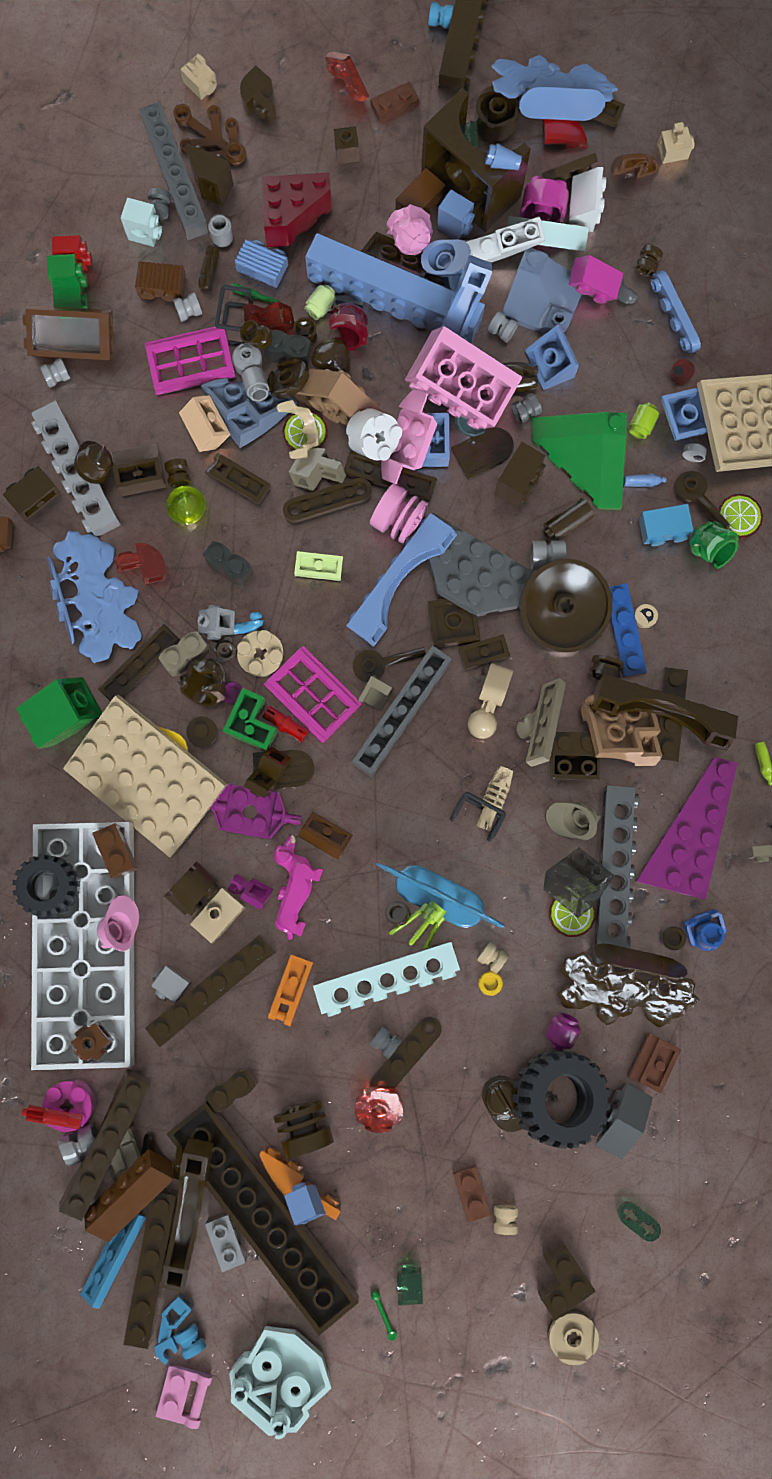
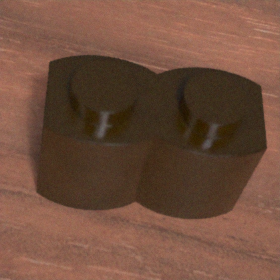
M249 1067L242 1068L235 1072L228 1081L214 1086L205 1098L214 1112L223 1111L236 1098L248 1095L255 1088L258 1080Z

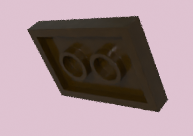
M375 232L360 251L426 279L429 274L423 269L421 264L423 251L415 256L405 255L394 245L395 240L381 233Z

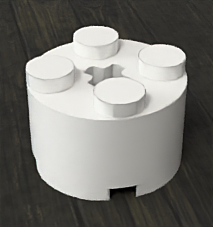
M366 408V410L358 411L351 417L346 428V434L349 438L348 444L353 451L373 460L384 461L389 459L395 451L402 436V429L392 416L372 408Z

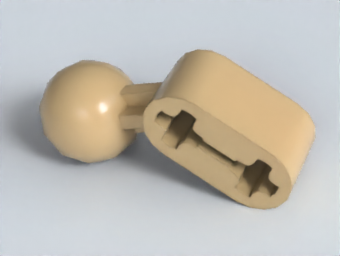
M491 663L479 697L480 700H483L481 708L473 712L468 719V730L474 737L486 739L495 733L497 720L494 716L496 705L502 706L513 670Z

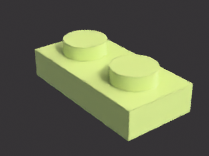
M297 551L294 574L299 577L341 581L343 556Z

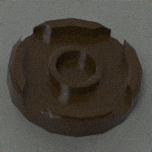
M290 358L280 362L277 365L278 369L275 372L272 370L267 378L271 395L279 400L287 399L298 393L307 383L309 369L300 359Z

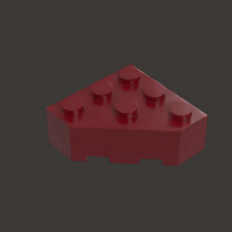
M329 172L262 176L266 247L291 245L300 232L303 231L305 233L317 223L316 219L323 213L326 215L332 210Z

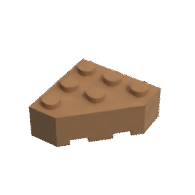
M309 369L307 383L294 395L303 405L310 409L313 407L319 411H324L322 413L323 416L336 423L341 422L346 426L351 417L358 411L372 408L383 412L379 408V403L369 398L365 394V390L359 385L354 384L350 380V375L341 370L336 372L329 369Z

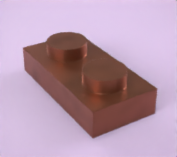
M409 81L371 98L370 104L378 120L382 122L419 105L420 99Z
M473 1166L454 1172L453 1175L467 1222L491 1216L477 1167Z

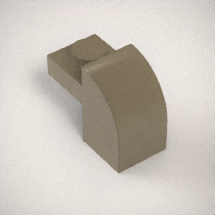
M323 448L308 450V457L296 459L289 470L295 486L311 491L316 489L322 477L340 483L346 477L341 462L335 458L329 459L326 449Z

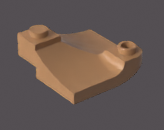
M594 694L585 699L581 705V714L583 721L588 722L596 758L622 759L632 762L634 766H656L662 758V753L657 735L660 733V727L655 713L634 711L613 716L592 709Z

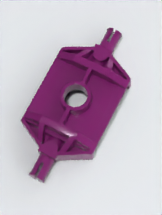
M228 783L209 808L214 812L220 831L265 839H272L283 824L300 825L301 821L299 820L302 819V815L286 812L279 792H272L270 796L267 795L263 798L254 795L243 786ZM247 806H255L257 809V814L252 819H248L244 815V809Z

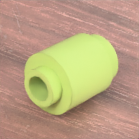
M318 285L306 301L305 312L315 320L324 317L336 301L335 291L328 285Z

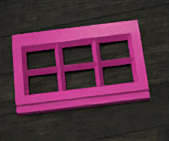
M211 327L145 343L156 395L200 386L218 379L236 377L225 329ZM219 339L221 351L203 354L201 343ZM196 344L199 356L181 360L178 348ZM174 350L176 361L158 365L156 353ZM223 355L225 367L207 370L206 358ZM200 360L202 372L184 376L182 364ZM177 365L179 377L161 381L159 369Z
M304 646L292 655L264 683V686L322 744L362 705ZM299 661L313 673L305 682L291 670ZM287 673L301 685L293 694L279 683ZM316 678L330 690L322 700L308 687ZM304 689L318 702L310 711L296 699ZM333 695L347 707L339 716L325 704ZM321 707L335 719L327 728L313 716Z

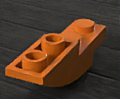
M263 1147L259 1155L270 1178L284 1195L291 1193L293 1186L302 1183L301 1181L305 1174L302 1171L303 1167L294 1160L288 1162L281 1158L282 1153L275 1148L269 1147L267 1149ZM308 1181L305 1182V1183H306V1186H307V1185H313L312 1183H310V1182H308ZM319 1193L326 1215L336 1220L341 1212V1206L338 1205L339 1201L329 1194L325 1197Z

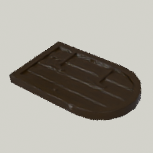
M493 427L451 447V450L469 480L507 460L513 452L514 441L508 431Z
M299 750L281 751L291 757V760L275 789L297 788L310 782L315 769L311 757ZM265 752L253 753V772L256 770Z

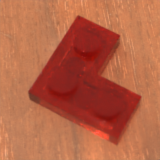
M330 51L324 56L329 73L334 77L344 79L347 85L345 87L346 92L350 98L363 102L370 97L350 55Z

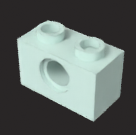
M127 197L121 221L128 240L154 247L156 239L159 240L162 234V226H160L159 216L156 214L154 205Z

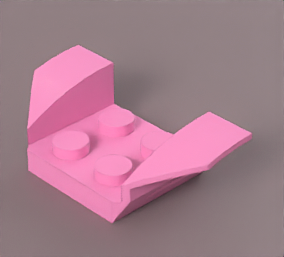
M413 389L399 405L403 409L399 413L397 423L402 429V436L389 459L381 460L382 479L397 484L402 467L411 470L422 468L437 426L433 416L422 412L428 396L427 393Z

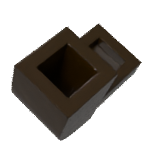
M256 65L244 76L240 84L243 109L248 116L254 111L260 119H265L271 124L276 119L275 106L267 99L273 93L272 80Z
M271 746L262 755L256 770L247 778L244 787L249 789L254 795L263 798L267 795L270 796L282 778L291 757Z

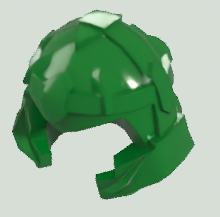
M708 521L694 529L689 541L690 550L695 556L702 557L707 562H712L714 568L719 569L735 555L739 546V537L737 533L725 528L721 523Z

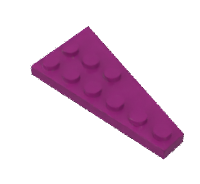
M718 757L712 758L696 787L688 796L684 806L678 812L635 882L706 900L737 762Z

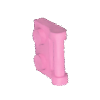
M170 1363L156 1417L184 1424L191 1429H198L201 1422L199 1416L207 1386L211 1384L212 1376L208 1373ZM192 1380L197 1382L198 1385L190 1414L183 1413Z

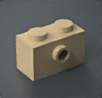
M221 888L220 891L216 889L207 899L209 903L204 909L200 907L191 917L193 921L190 925L210 943H215L245 909V906L225 888Z

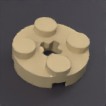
M267 630L254 631L247 634L237 646V658L240 666L246 673L263 678L271 676L280 668L283 661L284 650L280 640ZM259 648L267 651L264 654L265 658L263 660L260 657H254L257 653L256 650Z
M568 1311L556 1321L554 1320L549 1328L548 1339L550 1347L563 1363L581 1365L587 1362V1359L594 1355L598 1349V1331L591 1318L581 1312ZM571 1332H576L580 1336V1340H576L575 1344H571L570 1339H567Z

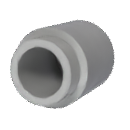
M223 215L214 216L209 222L212 242L219 247L228 246L233 240L231 222Z
M256 366L247 368L242 373V380L248 397L256 402L266 399L269 386L263 369Z

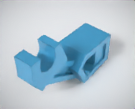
M182 1293L175 1297L161 1313L162 1321L159 1337L154 1349L156 1357L164 1365L170 1359L165 1354V1349H171L174 1354L179 1349L173 1335H171L172 1329H176L194 1306ZM172 1308L180 1315L175 1321H172L169 1315Z

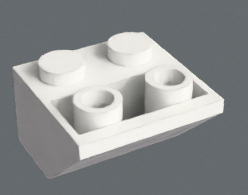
M597 167L573 176L569 193L567 224L589 227L588 232H593L595 224H599L601 213H603L604 209L602 194L606 186V177H602L603 167Z

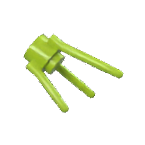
M433 900L429 904L425 902L417 911L410 915V919L406 924L395 926L389 932V935L395 934L425 912L422 915L425 921L413 935L409 945L414 944L429 924L433 925L435 923L424 945V949H428L439 926L445 920L443 916L446 914V911Z

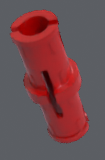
M271 705L267 707V710L262 715L263 719L277 726L280 732L283 733L285 731L299 740V742H302L309 732L308 729L293 721L290 715L282 714Z

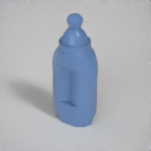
M653 473L624 476L623 486L654 487L661 482L665 483L667 479Z

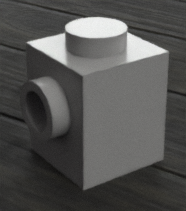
M169 965L165 966L164 969L160 967L152 977L154 980L152 987L156 989L154 993L161 999L166 1001L168 998L174 1003L180 1000L192 983Z

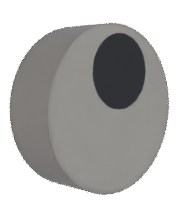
M689 443L684 446L682 455L686 460L702 462L705 460L707 449L701 444Z

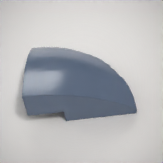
M228 378L214 380L201 385L204 395H210L231 434V438L240 448L264 434L289 413L278 412V404L293 400L295 405L297 404V401L292 396L279 400L274 398L270 392H268L266 399L259 402L253 401L248 397L243 381L229 382Z

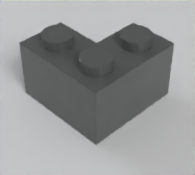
M628 1083L621 1091L617 1090L611 1101L614 1106L607 1115L606 1125L601 1124L599 1127L601 1132L598 1135L596 1146L622 1160L644 1133L653 1097Z

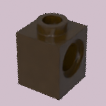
M356 126L334 129L337 163L360 161Z

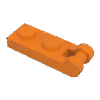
M292 954L290 955L268 1015L269 1019L274 1021L278 1019L284 1021L285 1025L291 1026L314 962ZM281 1003L290 1006L288 1012L279 1010Z

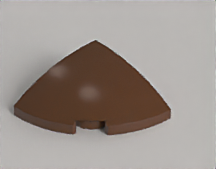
M642 153L617 156L611 165L613 176L634 170L637 178L657 173L659 168L654 157Z

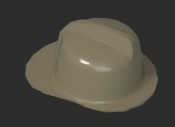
M556 802L546 811L547 824L553 832L563 837L589 840L594 837L597 831V823L601 818V814H598L586 802Z

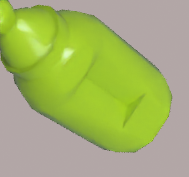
M765 741L755 743L760 773L768 780V785H772V763Z

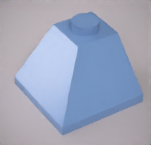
M698 388L660 397L675 441L707 433Z

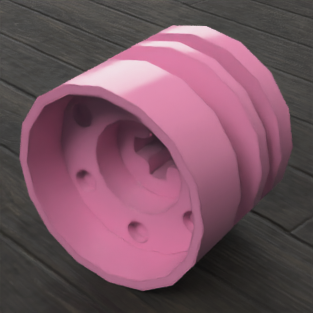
M393 483L378 503L371 517L370 525L382 533L390 526H393L391 538L395 539L400 534L398 542L405 545L407 539L414 536L417 532L420 522L425 518L429 503L423 500L416 507L419 500L418 496H413L408 503L405 502L408 490Z

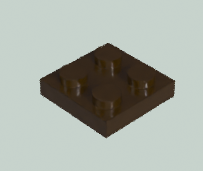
M596 152L543 172V179L565 180L571 177L570 172L574 176L591 170V164L598 162Z
M448 599L428 601L434 647L468 644L481 640L478 619L475 614L469 613Z

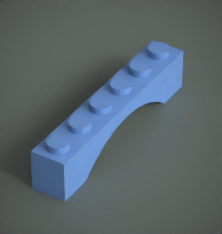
M469 255L442 327L445 326L458 336L464 337L472 315L484 294L492 274L491 262Z
M431 513L427 518H424L420 522L414 536L409 537L405 542L402 552L393 558L387 572L378 578L373 591L364 597L363 604L358 611L351 614L348 620L349 623L346 626L374 647L388 628L389 606L400 582L420 563L434 556L441 555L446 551L457 536L453 528Z

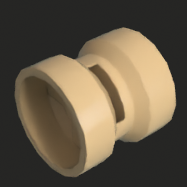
M489 941L476 960L481 964L489 965L490 970L497 974L510 954L504 950L499 951L496 948V944Z
M495 1205L494 1215L496 1216V1222L493 1224V1232L501 1235L518 1234V1225L515 1223L518 1216V1207Z

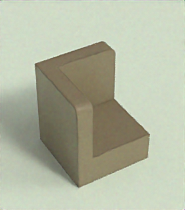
M373 675L370 677L358 701L366 702L374 708L381 710L394 686Z

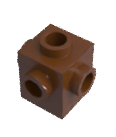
M97 1021L89 1027L84 1025L74 1033L76 1038L71 1043L74 1046L72 1050L80 1060L84 1059L87 1062L91 1059L97 1061L108 1051L105 1048L114 1039L103 1025Z

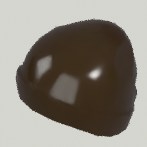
M340 338L323 341L315 348L311 356L312 365L319 369H329L339 372V370L348 372L351 369L350 352L345 342Z

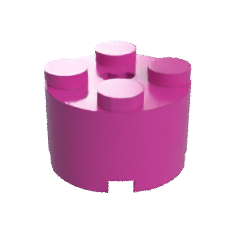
M540 176L532 177L531 182L524 189L520 217L527 219L540 217L541 221L563 224L569 198V192L566 188L567 184L562 180L543 179Z
M67 1079L54 1085L47 1091L42 1107L83 1115L82 1127L94 1115L97 1107V1098L93 1089L83 1080ZM69 1101L70 1104H74V1108L69 1110L66 1102ZM47 1124L49 1127H52L53 1129L61 1132H71L77 1130L73 1128Z

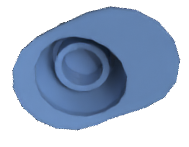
M436 240L424 249L421 255V264L423 269L430 274L449 277L465 267L467 259L471 255V249L464 240Z

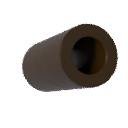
M580 498L543 524L544 536L548 541H560L594 517L593 509L584 498Z

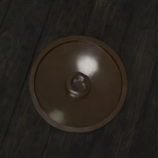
M557 559L540 566L527 579L519 601L520 617L527 633L539 645L556 652H575L593 644L606 630L613 608L611 590L603 575L590 564L576 559Z

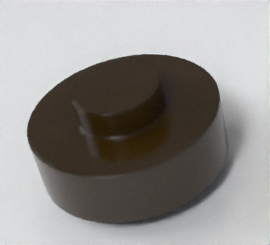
M200 716L189 722L186 734L193 745L205 748L216 741L218 729L210 718Z

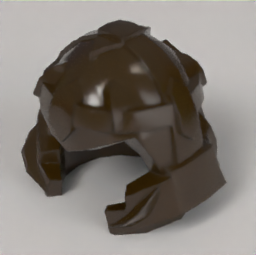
M216 659L194 660L187 673L181 675L177 681L180 685L181 693L195 703L213 706L225 700L227 676L225 670Z

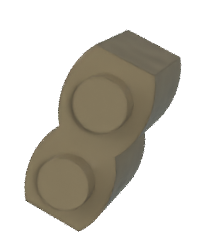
M195 631L185 635L178 645L165 649L160 654L159 660L171 676H177L185 672L194 660H202L206 657L210 649L199 633Z

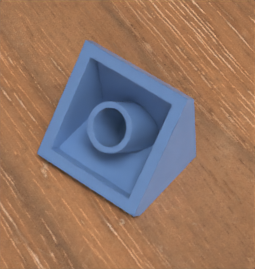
M556 325L525 349L531 364L538 365L537 377L543 390L575 378L579 364L560 325Z

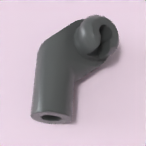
M623 275L617 299L625 304H633L637 300V294L624 285Z

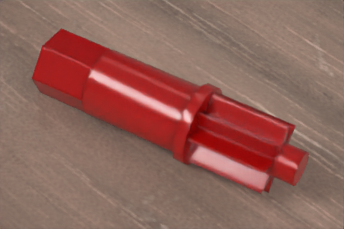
M29 1105L27 1109L23 1108L21 1116H26L25 1119L29 1122L80 1130L83 1121V1115L34 1105Z

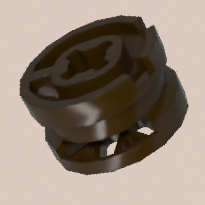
M593 655L591 662L593 667L589 669L588 675L600 680L603 674L621 679L620 671L624 667L623 661L609 656Z

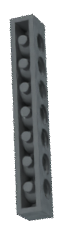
M607 785L603 788L594 947L602 943L630 948L631 938L627 936L628 926L631 927L632 913L628 912L629 902L632 903L633 888H630V879H633L635 874V866L631 864L632 855H635L636 841H633V831L637 830V817H634V808H637L639 803V795L635 794L636 788ZM617 805L623 806L626 810L623 818L618 817L615 813ZM616 828L624 832V839L622 841H617L614 838L613 833ZM614 852H619L623 856L621 865H616L612 861ZM614 875L618 876L622 881L619 889H615L611 885V878ZM613 899L620 903V910L617 913H613L609 908V904ZM612 923H615L619 928V933L615 937L610 936L608 933V927ZM593 952V961L598 964L603 963ZM614 966V971H617V972H619V971H624V970H626V971L629 970V969H624V968H620V967H615V966ZM600 968L599 974L603 973L605 968Z

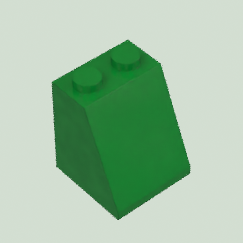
M83 677L56 679L16 708L22 723L31 735L32 742L38 749L58 744L96 723L102 715V711Z

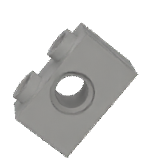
M226 1212L208 1218L205 1227L221 1271L224 1272L246 1263L248 1254L241 1235Z

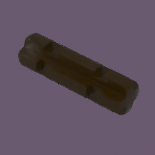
M212 245L206 248V256L204 257L200 272L201 276L198 280L199 288L209 290L211 287V279H213L217 263L216 259H218L219 255L218 247Z

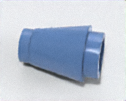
M498 143L496 145L490 144L485 164L490 165V168L518 170L522 156Z

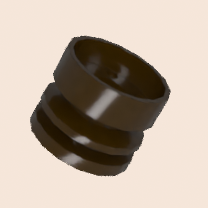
M321 1100L297 1103L273 1116L275 1123L286 1122V1124L277 1128V1132L290 1133V1136L281 1141L285 1158L305 1155L334 1142L329 1125H317V1122L326 1117L325 1112L314 1114L315 1111L323 1108Z

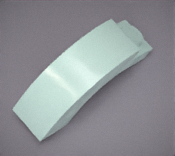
M509 216L507 227L531 219ZM541 221L546 241L538 245L585 251L589 227Z

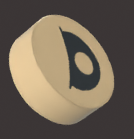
M649 604L639 606L634 612L636 624L641 628L652 627L658 619L657 610Z

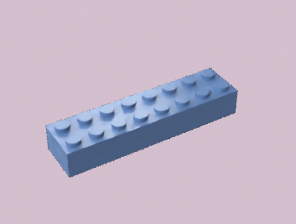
M316 233L305 256L307 277L313 283L328 285L336 293L343 292L350 295L357 302L364 301L371 304L376 310L390 312L395 318L411 321L418 328L425 327L432 331L441 328L455 293L450 289ZM480 302L472 315L463 339L473 344L482 324L485 304Z

